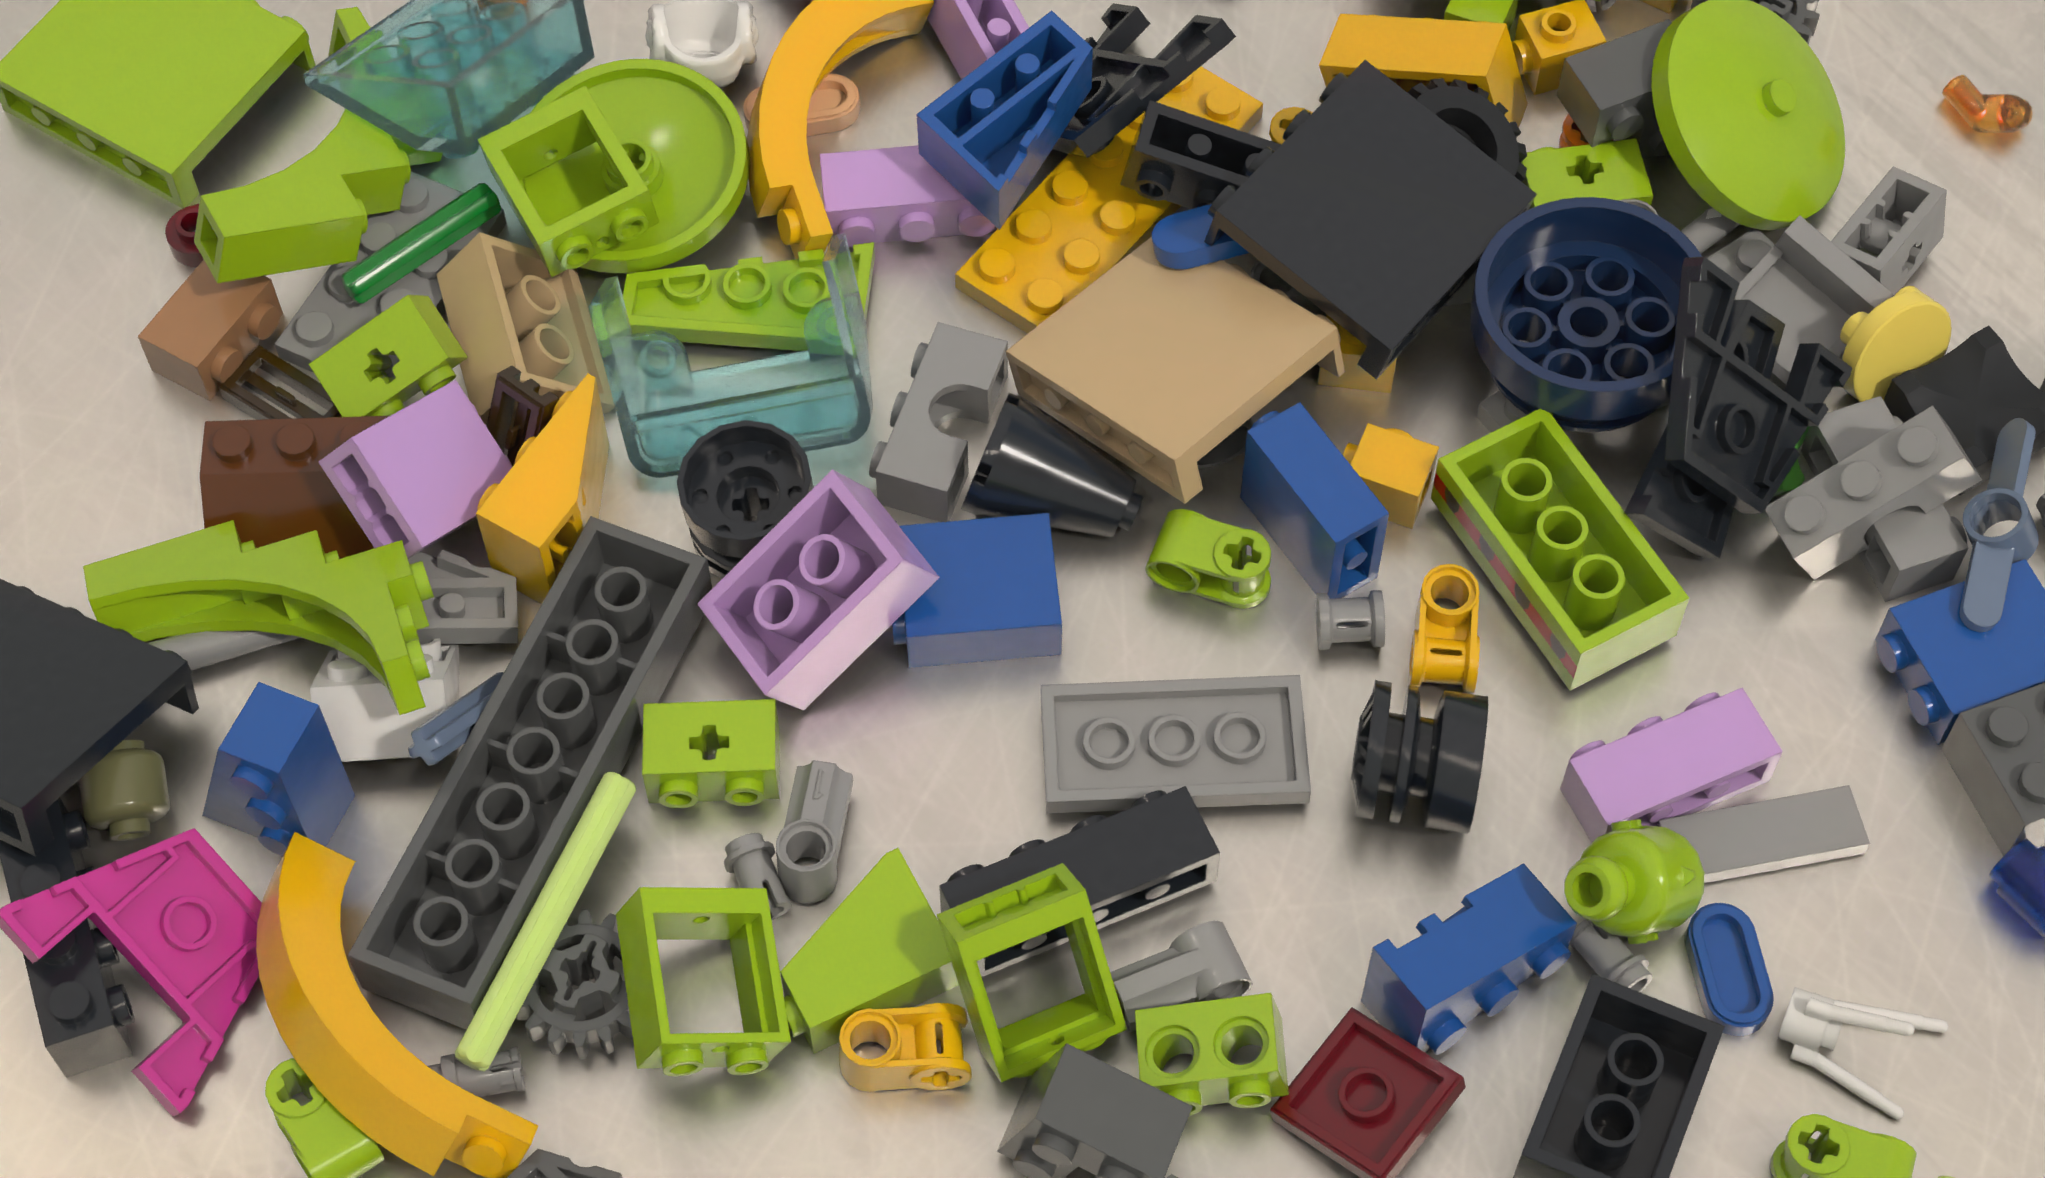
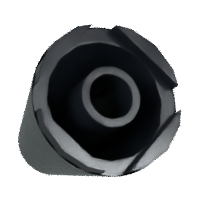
M1008 393L961 509L972 514L994 518L1049 513L1050 527L1113 538L1118 527L1130 530L1143 496L1133 492L1136 484L1135 478L1024 399Z

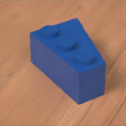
M1051 10L916 114L919 154L999 230L1091 90L1093 47Z
M258 682L218 748L202 816L257 837L258 841L265 848L280 856H283L294 832L326 847L352 803L355 793L320 706Z
M1525 864L1516 867L1464 896L1461 901L1464 907L1442 922L1435 913L1419 921L1416 928L1422 935L1398 949L1389 939L1372 948L1361 1002L1380 1025L1426 1053L1431 1049L1438 1055L1458 1042L1467 1031L1465 1024L1484 1011L1488 1017H1491L1506 1008L1519 994L1520 990L1517 987L1535 974L1540 979H1545L1566 963L1571 956L1568 948L1577 922Z

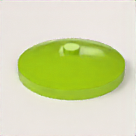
M1707 0L1677 17L1667 27L1656 48L1653 59L1651 87L1655 115L1661 135L1681 174L1697 194L1712 208L1730 220L1746 227L1759 230H1777L1789 227L1799 215L1806 219L1816 214L1828 203L1836 191L1841 179L1845 159V133L1841 110L1831 81L1816 54L1789 23L1768 8L1750 0Z
M626 59L604 63L586 69L563 81L536 104L531 112L586 85L647 186L660 222L648 228L638 238L627 242H620L593 256L581 268L605 273H635L675 263L696 252L711 241L726 226L741 203L747 187L750 170L749 147L742 121L727 95L711 80L690 68L654 59ZM597 142L519 180L546 227L624 188Z

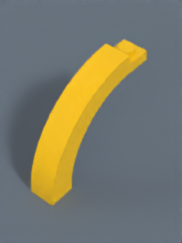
M813 0L800 12L784 33L771 58L751 112L747 135L750 154L748 179L757 218L777 215L780 238L785 245L791 246L795 259H798V252L823 249V252H825L833 235L815 183L808 155L807 115L811 96L822 81L851 56L870 46L890 39L920 34L934 5V0Z
M294 832L262 900L257 922L256 953L259 978L267 1006L282 1039L297 1064L322 1095L345 1118L369 1138L409 1164L434 1176L445 1158L485 1178H507L518 1167L529 1149L538 1125L450 1082L408 1051L385 1027L361 993L350 970L343 947L340 927L341 902L344 887L356 861Z

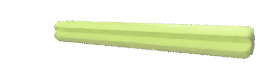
M607 772L603 775L455 1050V1057L464 1065L484 1072L493 1062L636 792V786L631 780L615 772Z

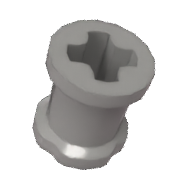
M1371 590L1368 597L1330 599L1327 593H1316L1315 613L1319 650H1328L1332 643L1370 641L1373 647H1384L1385 610L1382 590Z

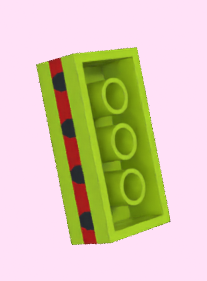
M1538 409L1438 459L1431 500L1570 691L1677 636L1690 599L1630 518L1624 514V510L1550 412Z

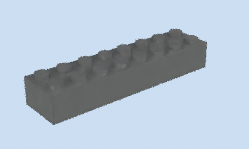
M590 516L347 955L363 989L467 1030L603 775L607 772L621 774L643 732L644 704L658 703L702 620L704 613L697 603L712 589L707 558Z

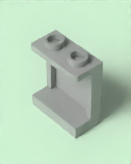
M1799 215L1783 232L1770 251L1740 282L1734 300H1750L1785 323L1770 378L1771 382L1784 391L1799 344L1820 343L1837 357H1840L1846 347L1840 339V333L1845 322L1857 312L1863 311L1869 314L1875 307L1893 297L1894 294Z

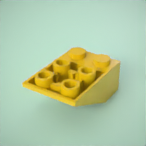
M587 373L574 391H567L560 397L554 407L551 420L537 437H530L523 443L517 453L514 466L499 484L494 483L487 488L477 507L476 517L491 568L516 577L517 591L540 604L546 598L590 516L599 519L609 452V440L596 377Z

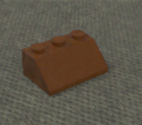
M389 416L205 421L199 474L204 529L234 520L241 542L254 540L256 548L317 530L324 553L337 550L340 559L374 549L372 543L320 466L319 461L351 437Z

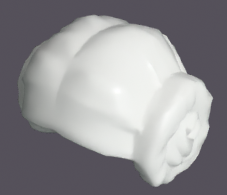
M672 0L666 4H653L648 9L649 19L646 22L645 38L646 45L650 48L649 59L672 62L690 68L711 80L720 89L734 82L743 65H752L757 61L755 45L759 41V31L756 18L753 15V6L748 1Z

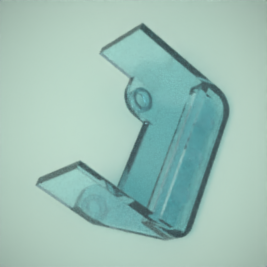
M845 233L833 235L822 263L830 297L818 301L807 314L804 323V335L808 350L691 371L686 349L674 335L659 330L632 334L618 276L604 280L588 307L627 455L632 465L638 471L655 478L678 475L683 457L698 438L720 425L743 420L773 424L792 435L804 452L850 444L864 435L873 414L867 326Z

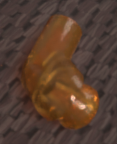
M1960 75L1952 79L1942 92L1943 96L1968 125L1979 133L2015 132L2028 126L2032 119V107L2028 101L2012 94H1982L1966 75Z

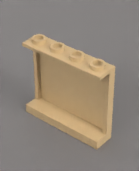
M1152 237L1006 350L1018 395L1184 504L1203 490L1197 461L1316 364L1337 377H1340L1345 372L1340 347L1341 336L1337 327L1327 317L1309 312L1292 302L1283 291L1275 288L1270 289L1250 277L1244 269L1234 263L1228 264L1221 260L1190 269L1166 267L1155 257Z

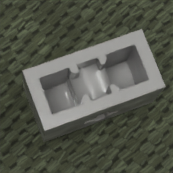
M1893 166L1831 242L1895 296L1943 238L1947 190Z

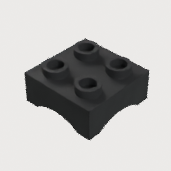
M1989 325L1972 334L1962 344L1936 361L1917 369L1908 370L1892 379L1883 400L1891 415L1897 416L1903 423L1932 405L1954 433L1982 479L1958 494L1959 496L1989 480L1998 435L2009 421L2015 418H2023L2034 426L2036 434L2032 454L2045 447V393L2022 373L2008 353L2003 340Z

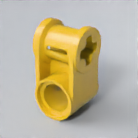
M1455 564L1439 565L1431 569L1424 577L1415 614V630L1412 636L1409 662V685L1420 687L1422 682L1460 685L1466 693L1475 692L1480 654V637L1477 635L1480 591L1478 581L1474 575L1462 566ZM1446 598L1453 600L1460 607L1448 610L1441 608L1434 601Z
M932 1003L909 1008H868L856 1011L845 1020L840 1030L839 1066L843 1078L852 1087L867 1092L915 1088L947 1090L965 1085L972 1078L971 1066L968 1062L964 1061L962 1029L968 1024L966 1009L951 1003ZM936 1040L941 1042V1054L937 1052ZM877 1042L884 1046L887 1052L879 1058L865 1059L856 1055L853 1050L861 1043Z

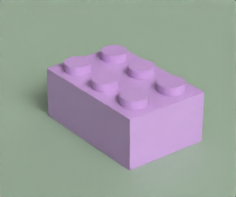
M832 469L697 604L765 696L805 710L940 577L871 490Z

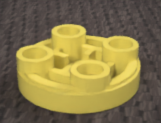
M1906 286L1900 289L1895 296L1875 307L1869 314L1863 311L1853 314L1845 322L1840 333V339L1846 345L1842 360L1852 367L1850 377L1842 388L1859 402L1881 396L1884 400L1892 379L1908 370L1923 367L1943 357L1948 349L1952 330L1951 319L1947 310L1915 286Z

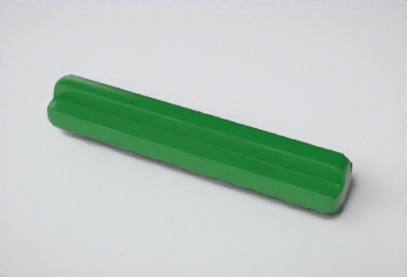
M486 183L477 184L344 272L341 276V281L345 291L356 303L364 304L499 214L501 205L497 195Z

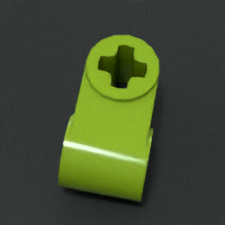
M1173 509L1167 513L1145 571L1155 583L1171 591L1191 593L1227 604L1233 608L1247 609L1263 602L1270 592L1271 576L1268 568L1271 562V549L1269 542L1263 535L1252 529H1243L1212 520L1191 510ZM1247 545L1252 548V556L1247 555ZM1234 582H1239V592L1234 591Z
M294 1058L281 1062L271 1071L266 1081L265 1095L270 1108L274 1112L279 1128L289 1141L295 1157L308 1178H358L385 1160L377 1143L345 1118L322 1095ZM301 1092L308 1099H312L303 1106H300L295 1099H292Z
M1810 1114L1802 1116L1791 1125L1785 1140L1776 1147L1771 1157L1770 1171L1773 1178H1801L1804 1173L1809 1175L1808 1178H1912L1917 1153L1912 1146L1896 1137L1871 1133L1835 1121L1825 1115ZM1814 1132H1820L1817 1139L1811 1138ZM1809 1153L1812 1154L1811 1160L1808 1159Z

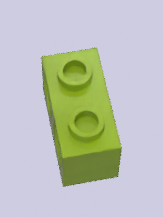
M1272 993L1135 1010L1139 1079L1193 1106L1190 1115L1199 1113L1203 1108L1202 1106L1230 1103L1238 1108H1255L1268 1104L1271 1101V1097L1289 1095L1282 1017ZM1247 1045L1262 1047L1260 1055L1251 1063L1244 1065L1231 1063L1233 1055L1240 1048ZM1178 1054L1193 1055L1191 1064L1185 1070L1178 1073L1163 1072L1166 1063L1172 1057Z

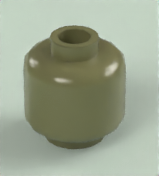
M135 739L123 740L78 780L83 816L86 824L99 830H109L110 839L113 841L134 840L150 835V824L159 821L170 811V797L163 757L158 752L145 749L144 741Z

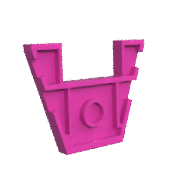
M195 828L119 858L98 869L58 883L37 894L14 901L0 909L1 930L32 964L43 957L82 921L89 918L182 1020V1025L131 1071L172 1117L180 1114L188 1107L195 1094L194 1089L208 1063L213 1061L224 1041L222 1037L239 1006L246 1001L259 977L256 941L257 922L262 902Z

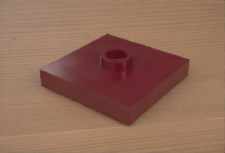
M1351 1007L1288 1086L1289 1095L1280 1096L1271 1107L1270 1113L1274 1122L1358 1177L1396 1178L1466 1086L1462 1075Z

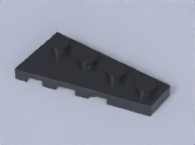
M1734 300L1721 339V345L1770 380L1785 323L1750 300ZM1667 424L1624 514L1699 557L1720 559L1734 507L1665 460Z

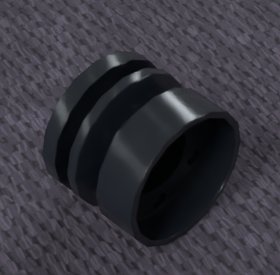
M750 420L720 425L698 438L683 457L677 478L680 503L686 523L689 526L695 552L697 555L707 558L709 572L721 579L814 488L807 455L795 438L773 424ZM757 516V519L752 521V517Z
M1375 680L1373 692L1362 715L1359 717L1351 771V780L1356 800L1355 817L1372 820L1378 791L1390 792L1388 822L1398 824L1411 795L1422 797L1425 828L1468 834L1473 821L1481 776L1488 719V696L1445 690L1439 700L1434 719L1421 717L1418 686L1408 685L1402 714L1389 712L1392 683Z

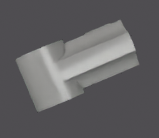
M813 760L808 765L797 766L784 829L780 831L776 840L778 876L785 894L791 900L802 904L816 903L825 899L833 892L837 884V860L853 787V775L840 769L836 763ZM803 857H813L820 860L811 866H801L794 863Z
M1209 921L1190 928L1179 935L1171 943L1169 949L1110 972L1129 1032L1136 1030L1135 1010L1244 996L1253 985L1224 923L1220 921Z

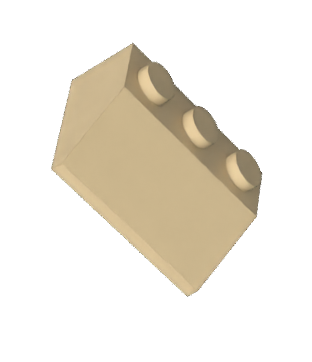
M479 232L436 274L451 332L468 356L466 360L460 363L469 401L475 406L478 415L485 425H487L497 373L510 366H514L521 371L520 382L523 383L531 378L539 383V395L542 396L550 391L558 396L559 399L565 392L574 391L587 373L596 377L603 414L609 413L616 407L576 268L567 269L551 277L535 249ZM516 400L509 429L514 426L518 401Z

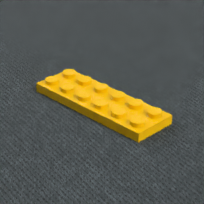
M1202 66L1157 101L1166 106L1246 133L1262 118L1263 112L1262 102ZM1144 113L1115 135L1113 141L1102 151L1088 158L1069 153L1006 219L1001 229H997L955 273V288L1028 334L1152 237L1155 225L1163 218L1174 214L1181 205L1166 200H1150L1142 197L1135 190L1120 185L1130 150Z

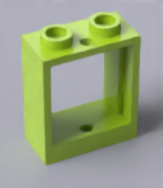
M586 85L477 139L494 179L551 277L567 269L579 268L586 264L593 256L620 242L634 240L641 236L648 228L660 223L647 186ZM597 142L624 188L546 227L519 180Z
M1064 863L936 914L980 1053L1001 1083L1013 1077L1021 1078L1034 1074L1066 1043L1081 1051H1088L1102 1045L1107 1038L1127 1030L1086 889ZM1064 925L1085 993L998 1029L977 961Z
M639 887L616 913L637 1069L662 1068L663 1073L667 1076H686L697 1073L703 1068L727 1067L728 1073L732 1075L754 1074L766 1069L769 1066V1062L791 1042L766 888ZM657 940H730L744 1033L670 1034Z

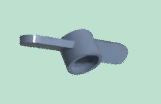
M2015 418L2009 421L2000 431L1987 490L1973 497L1963 512V525L1971 542L1972 551L1959 614L1964 625L1976 632L1990 631L1999 622L2003 612L2012 563L2023 559L2028 560L2036 551L2039 542L2038 531L2027 503L2023 498L2036 431L2034 426L2023 418ZM2008 520L2018 521V524L2004 535L1996 537L1983 536L1986 530L1996 523Z

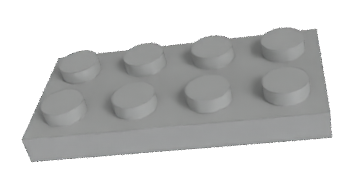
M411 171L410 180L404 185L400 210L367 215L368 227L366 233L361 235L357 261L333 264L329 267L274 345L278 357L313 372L309 363L406 295L429 296L440 315L443 316L446 310L436 274L479 232L497 238L507 224L504 209L501 208L499 214L364 304H358L345 291L341 281L342 274L464 194L461 191ZM389 355L392 365L385 372L388 377H396L392 368L400 360L396 355Z
M1300 675L1041 685L1046 814L1123 811L1130 809L1136 800L1148 793L1158 790L1169 793L1184 786L1188 789L1197 808L1309 803L1311 786Z

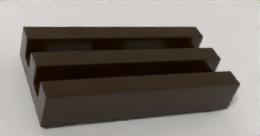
M260 345L219 386L224 400L256 420L292 418L241 387L242 385L247 386L296 418L342 417L321 383ZM261 368L325 408L328 412L322 416L295 399V396L279 386L276 387L254 372Z
M510 366L497 373L486 426L502 452L504 453L505 449L508 450L507 457L512 467L523 443L530 437H537L551 420L554 407L559 400V397L550 391L542 396L539 395L540 384L531 378L523 383L520 382L521 371L514 366ZM516 400L518 401L514 426L509 429Z

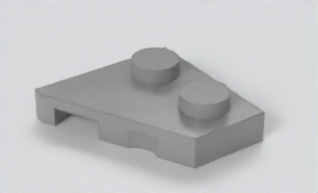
M442 550L438 557L419 552L408 559L410 564L423 561L434 598L422 601L429 626L417 630L420 644L430 643L433 639L440 638L441 644L518 643L516 577L490 567L474 566L466 558Z

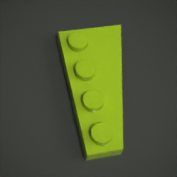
M874 242L853 245V252L824 255L823 249L798 252V259L763 263L762 256L738 259V265L723 269L708 270L705 264L628 273L626 274L618 318L620 337L861 356L875 260Z

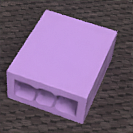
M456 380L351 437L319 461L320 466L373 547L377 548L402 540L408 559L476 519L477 507L484 492L492 484H499L512 468L510 460L502 452L478 415L475 406L469 401Z

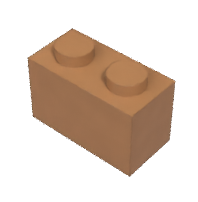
M203 259L138 335V339L152 371L211 401L219 391V386L237 370L258 343L273 334L278 326L280 317L283 315V311L270 278L260 276L217 283Z

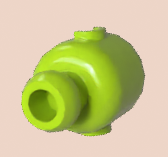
M1641 819L1611 823L1612 832L1597 837L1583 851L1580 860L1569 869L1564 880V894L1567 903L1576 914L1586 920H1591L1595 926L1607 933L1628 937V944L1647 943V941L1659 940L1658 933L1682 925L1696 912L1704 894V869L1699 854L1684 836L1670 828L1642 826Z

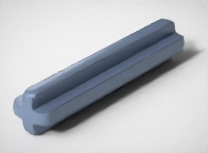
M503 672L494 674L412 731L411 736L414 744L408 747L410 756L413 759L421 757L430 766L437 764L462 746L473 730L499 683Z

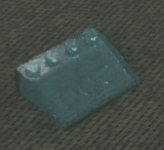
M410 0L305 72L303 76L306 86L412 148L421 151L441 152L446 158L457 159L476 153L480 145L477 139L511 123L514 118L526 109L535 106L543 96L563 81L575 75L574 73L592 60L595 55L583 0Z

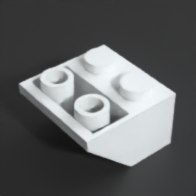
M440 638L433 639L430 643L420 644L431 676L430 678L418 681L426 707L403 715H399L387 688L365 665L339 650L329 651L310 687L311 702L320 706L342 762L411 757L408 751V747L414 744L411 732L459 699L458 644H441Z

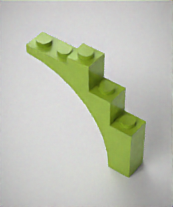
M358 7L336 9L328 56L342 84L346 107L337 126L313 151L286 169L245 186L200 196L194 243L217 283L357 261L361 235L366 233L368 227L367 215L400 210L404 185L409 182L411 176L410 166L441 161L446 136L451 133L452 118L447 104L444 101H440L426 78L405 80L401 68L393 64L384 50L379 33L375 29H371Z
M234 520L83 566L88 600L96 620L114 629H123L141 641L146 642L158 638L205 631H260L298 636L333 647L365 665L387 688L399 715L426 707L418 681L430 678L431 676L419 642L417 630L429 626L422 601L434 598L423 561L410 564L402 540L340 559L337 550L324 553L317 530L256 548L254 540L241 542Z

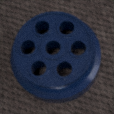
M1576 197L1560 199L1531 208L1509 221L1491 239L1482 254L1477 268L1470 312L1471 331L1475 346L1498 389L1516 408L1526 415L1538 409L1550 412L1563 430L1575 432L1611 431L1629 426L1649 416L1670 399L1682 265L1685 258L1702 257L1696 246L1677 227L1655 213L1630 203L1607 198Z

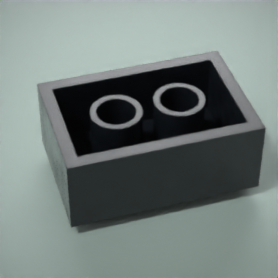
M1592 973L1513 1178H1669L1725 1026Z

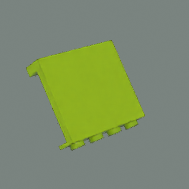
M60 0L0 61V103L4 111L183 209L188 207L199 195L192 174L193 169L292 63L310 73L316 68L309 44V35L304 27L291 17H279L260 7L255 0Z

